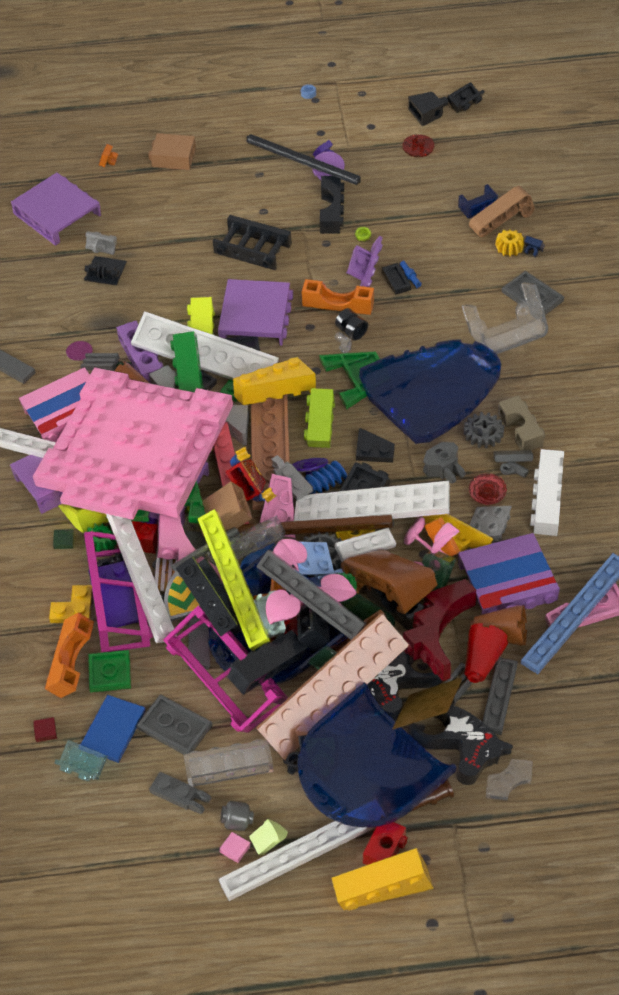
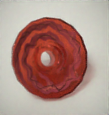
M490 473L475 476L469 484V494L473 500L485 505L500 502L507 493L504 480Z

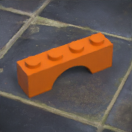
M305 279L302 289V306L335 311L350 308L355 313L371 315L374 305V288L356 286L352 292L342 294L329 290L323 281Z
M79 612L64 620L45 686L47 691L60 698L76 691L80 673L75 671V661L83 645L90 639L94 621Z

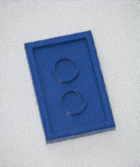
M107 695L80 744V749L119 763L137 729L136 725L146 711L145 707Z

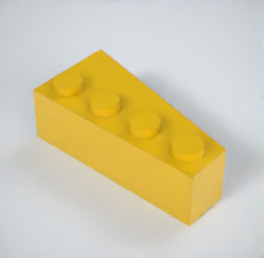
M298 357L290 358L287 361L275 363L272 366L260 368L254 372L233 378L234 397L242 405L264 402L269 397L281 399L283 395L293 393L294 396L301 395L302 391L308 390L311 393V388H316V374Z
M417 848L332 877L337 901L343 910H354L360 906L434 889L427 865Z

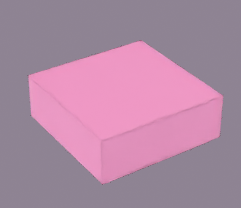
M232 832L219 850L223 855L239 863L251 845L250 842Z

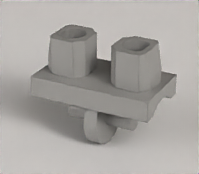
M86 232V249H91L94 253L115 254L116 236H107L100 232Z

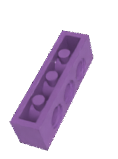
M137 321L116 327L118 339L132 366L150 382L149 374L164 367L163 363L158 362V355L156 353L131 344L138 327Z

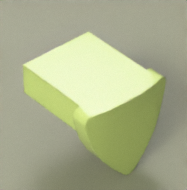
M267 819L249 837L258 855L264 856L275 845L281 843L287 837L288 832L278 823Z

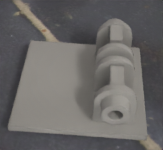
M477 507L469 526L492 537V544L500 542L502 534L507 527V521L510 519L512 507Z

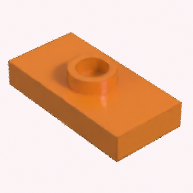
M442 517L424 525L433 544L435 543L434 538L445 524ZM453 537L441 548L450 557L460 552Z

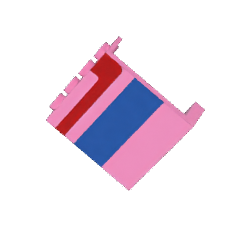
M85 367L19 398L24 412L30 416L43 439L57 442L81 399L80 392L90 376Z

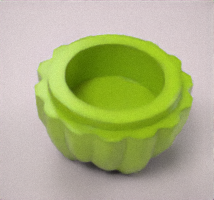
M366 227L357 228L355 231L356 238L360 242L368 241L371 237V230Z

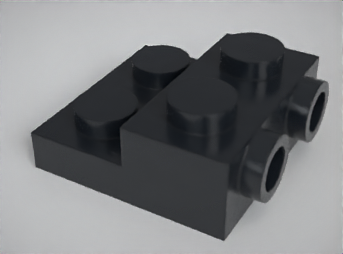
M355 462L340 491L389 487L391 480L386 472L382 470L377 472L365 462H362V464Z

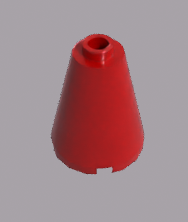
M476 623L469 629L465 676L472 683H479L485 680L508 646L507 634L493 625L487 628L482 627L483 623Z

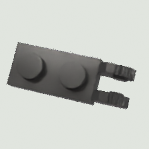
M159 772L149 788L151 794L199 814H203L205 808L193 801L194 798L209 803L211 800V796L208 793L197 790V788L162 772Z

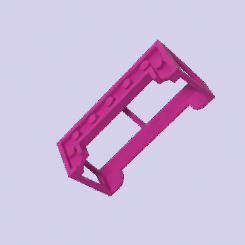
M93 531L84 532L101 652L122 651L150 646V638H153V633L147 624V618L133 582L99 578L96 558L115 555L116 553L118 555L121 551L120 549L95 552L93 537L116 540L115 535ZM100 583L133 588L140 631L108 627L106 625ZM108 632L141 636V642L109 647Z
M198 605L163 639L167 644L166 649L173 656L176 654L181 656L229 712L232 727L238 732L248 733L286 701L288 696L271 678L261 684V688L265 692L264 695L268 700L249 719L243 714L218 684L219 681L228 676L231 668L214 679L181 641L182 638L203 623L217 633L202 608ZM195 615L200 619L180 635L175 636ZM231 631L220 637L238 659H244L249 653ZM270 704H277L270 711H268L266 714H264L262 717H260L258 720L252 723Z

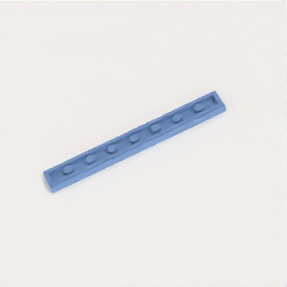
M614 553L611 554L521 659L522 665L536 674L540 673L618 581L619 556Z

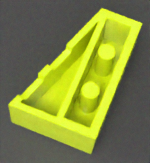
M212 297L190 298L191 304L187 305L188 315H191V321H187V326L213 335L214 307Z

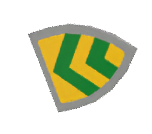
M178 571L174 572L165 589L164 605L170 619L189 615L199 605Z

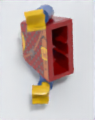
M246 447L235 451L236 454L230 460L232 468L225 471L227 476L234 484L243 489L246 501L253 499L256 502L267 501L269 503L277 495L272 492L270 487L264 491L263 488L266 481L253 460H245L250 457Z

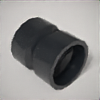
M350 308L342 310L335 320L336 327L345 332L354 341L361 339L368 330V322Z

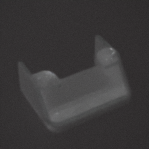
M521 283L526 300L516 306L517 319L487 329L485 322L480 319L475 305H462L469 332L485 354L494 356L542 338L547 334L548 324L536 283Z

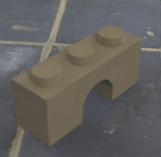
M519 395L499 402L498 415L506 427L511 425L520 426L515 429L514 439L520 450H534L542 447L545 438L544 429L539 427L536 417L533 414L531 415L527 403L523 402Z

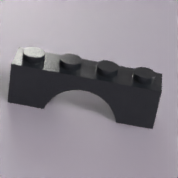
M321 176V199L328 201L331 205L320 210V234H340V227H344V217H341V215H344V205H341L344 204V194H341V192H344V182H341V179L334 176Z

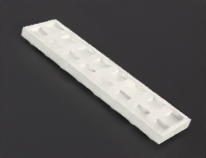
M449 481L309 494L298 501L296 500L294 521L392 515V519L449 514L450 484Z

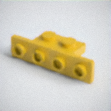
M449 514L422 516L426 524L442 517L445 524L450 523L460 532L453 536V539L460 552L469 547L473 549L492 544V537Z

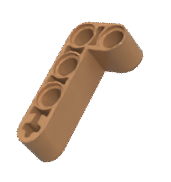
M516 186L470 220L469 227L482 238L518 212L524 218L532 215L535 209L532 198L521 186Z

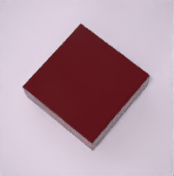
M54 717L33 721L36 742L57 739Z

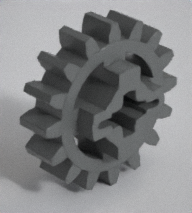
M480 412L479 416L474 413L473 418L468 417L467 422L464 423V435H466V441L471 440V445L478 444V448L481 445L488 448L489 444L494 447L495 442L500 443L501 438L504 437V425H502L501 419L497 420V415L491 417L490 412L487 415Z

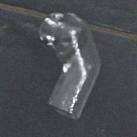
M338 332L335 335V339L341 343V346L339 345L340 351L342 353L350 352L352 340L343 333Z

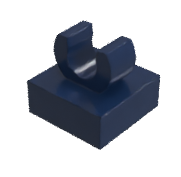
M526 236L524 252L528 255L530 250H534L533 256L536 258L538 251L543 252L545 245L542 240Z

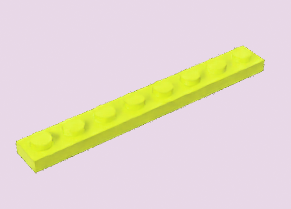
M214 509L198 518V521L247 644L251 650H255L264 643L270 642V639L219 514Z

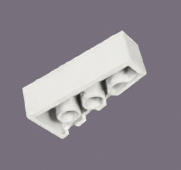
M541 449L539 469H535L534 480H538L537 484L533 486V495H536V499L532 500V510L535 511V514H531L530 526H534V534L557 536L564 451Z

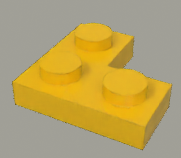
M72 585L71 602H51L50 623H64L65 619L78 612L90 619L93 597L92 585Z

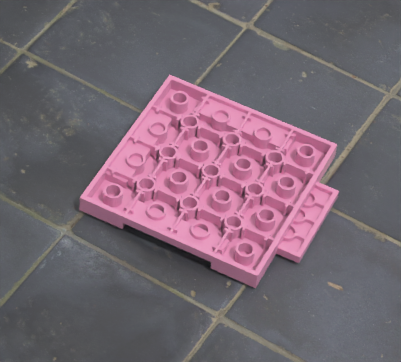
M94 368L80 392L81 399L53 449L48 448L33 475L35 485L63 492L60 501L61 504L132 520L138 509L178 518L233 407L232 395L196 388L195 392H189L130 380L128 374Z

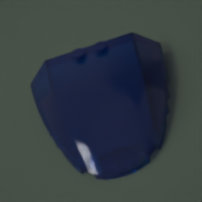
M461 339L437 342L434 347L425 348V346H421L417 351L410 352L405 350L403 355L397 357L390 355L361 367L359 377L368 399L415 444L428 443L459 424L486 398L500 378L501 361L492 349L482 343L474 341L473 344L462 343Z

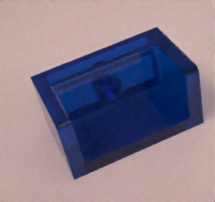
M487 184L484 187V195L468 201L462 194L459 195L458 208L470 219L498 199V195Z

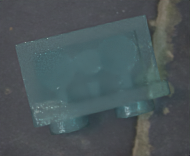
M68 740L60 760L56 759L54 763L60 765L59 770L69 774L74 771L79 773L78 778L90 782V779H99L108 756Z

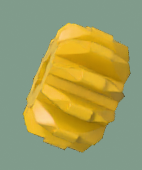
M510 229L509 231L503 230L502 233H498L495 241L498 253H502L503 256L509 255V257L522 253L525 244L522 233H518L517 230L511 231Z

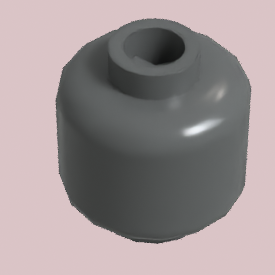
M229 801L226 806L222 807L221 823L224 824L226 829L245 831L248 824L252 825L254 812L250 811L247 803Z

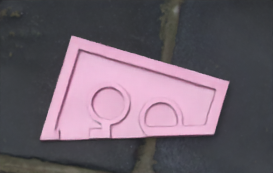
M272 474L269 487L277 496L269 503L265 501L260 523L294 521L292 479ZM282 535L283 537L296 539V535Z

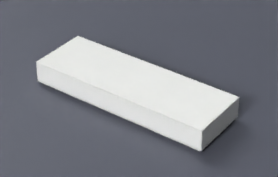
M389 528L336 542L334 547L343 562L348 557L380 549L394 548L396 542Z

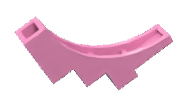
M159 514L157 558L177 559L179 561L194 552L196 549L185 535L180 515L178 518ZM204 557L197 558L196 562L199 563ZM209 562L215 570V572L217 573V575L219 576V578L221 579L217 566ZM244 577L252 597L256 596L259 579Z

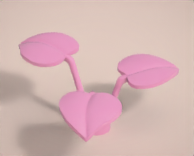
M418 516L414 524L408 529L404 537V544L410 545L414 539L418 540L432 552L430 557L432 564L416 561L415 563L434 570L438 567L445 572L449 571L454 563V558L444 553L441 548L460 531L450 523L444 524L434 538L435 543L431 547L418 535L425 524L424 518Z
M293 539L279 541L273 550L276 555L289 565H294L297 571H299L298 563H303L307 560L306 548L303 544ZM329 574L321 580L320 588L338 602L348 600L356 595L353 586L342 575ZM285 590L274 591L269 595L266 602L267 619L270 624L291 619L300 612V608L305 604L294 595H289Z

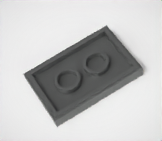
M526 270L502 287L503 294L540 319L564 301L563 295Z
M161 694L136 725L137 729L187 757L191 756L213 726L211 721Z

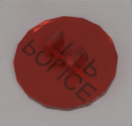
M415 134L404 140L403 150L406 154L413 157L428 156L434 150V141L426 135Z

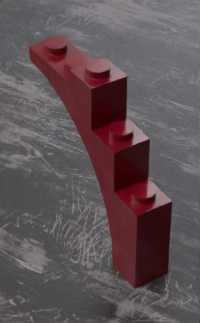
M466 579L429 592L424 597V609L414 613L413 629L403 632V638L409 644L404 652L408 653L413 660L421 658L424 663L431 667L433 673L438 675L443 681L451 678V662L439 643L440 636L453 618L463 611L476 606V589Z

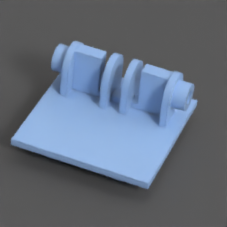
M300 542L307 550V560L303 563H298L299 572L302 575H315V578L321 582L323 577L335 574L327 542Z

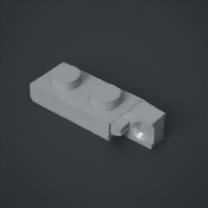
M278 455L271 459L273 462L272 466L275 468L273 469L275 475L292 479L293 497L297 501L313 492V487L288 461L284 463Z

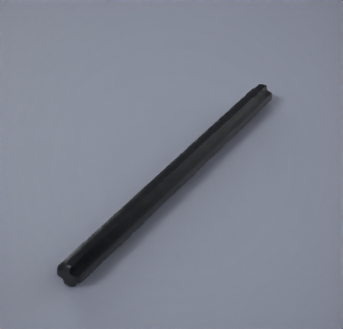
M250 134L246 137L249 144L354 185L361 183L359 175Z

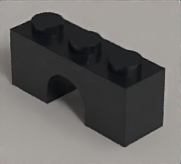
M366 585L367 597L404 628L407 630L413 629L414 613L424 609L422 604L418 602L406 614H403L397 610L399 605L396 601H388L385 592Z

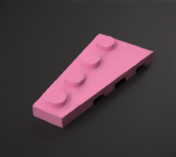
M616 583L579 627L619 616V588ZM565 603L546 614L545 620L549 627L569 603Z

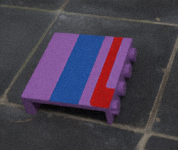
M534 533L462 551L458 554L460 570L465 569L471 585L476 589V597L482 608L481 615L517 605H523L525 609H532L535 606L545 603L550 604L558 600V584Z

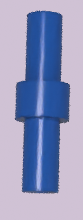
M405 261L400 262L399 265L405 272L406 278L416 288H419L422 283L416 277V272Z

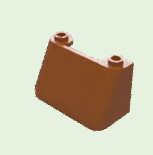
M383 549L348 557L341 563L342 571L345 574L350 573L355 577L357 591L366 584L385 592L388 601H396L399 605L397 610L403 614H406L437 586L435 573L431 568Z

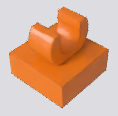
M106 145L100 159V166L105 167L107 162L110 165H115L118 154L111 152L113 146Z

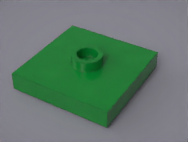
M129 650L88 654L90 693L131 689Z

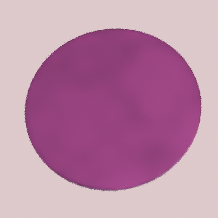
M85 341L73 342L66 349L67 356L75 361L86 358V353H92V346Z

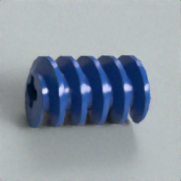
M332 461L330 464H326L324 468L321 467L318 471L307 474L305 480L313 487V492L310 494H316L315 491L323 493L322 487L325 491L329 490L328 484L334 488V481L341 484V477L345 481L347 473L339 462Z

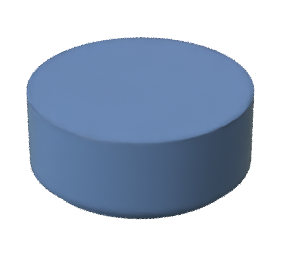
M310 84L304 85L301 88V96L305 99L314 98L316 96V87Z

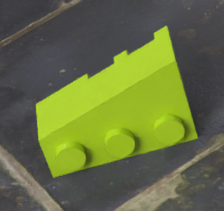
M311 388V395H307V406H310L309 412H306L305 423H308V429L304 430V440H307L308 447L330 448L332 421L334 418L333 408H335L334 390Z

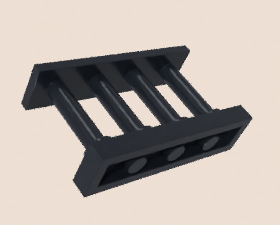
M229 215L227 218L228 233L222 241L213 239L214 253L272 270L277 269L275 255L280 247L290 248L292 244L291 231ZM235 233L244 235L238 245L229 243ZM250 237L259 240L254 249L245 247ZM265 242L274 244L269 254L260 252Z
M192 556L179 565L176 570L219 636L222 637L229 631L234 636L240 634L242 629L225 586L209 561L204 558L197 563Z

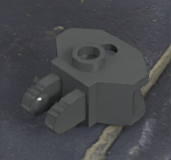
M441 442L426 451L423 460L425 463L423 472L428 477L446 478L453 484L456 481L454 472L460 478L466 475L464 469L458 464V446L454 442Z

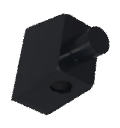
M426 92L408 97V109L421 126L443 116V107L448 105L446 96L438 98L434 92Z

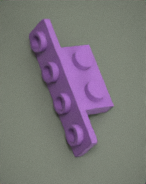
M381 236L374 242L370 252L358 245L353 250L347 273L361 280L360 286L370 287L372 283L370 278L376 270L374 265H376L379 259L377 254L383 246L381 244Z

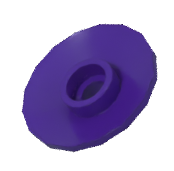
M310 458L295 462L292 465L298 472H305L307 475L328 464V460L326 458Z

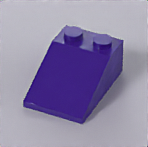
M125 561L98 567L99 578L132 582ZM100 583L106 625L118 628L138 623L139 619L133 588Z

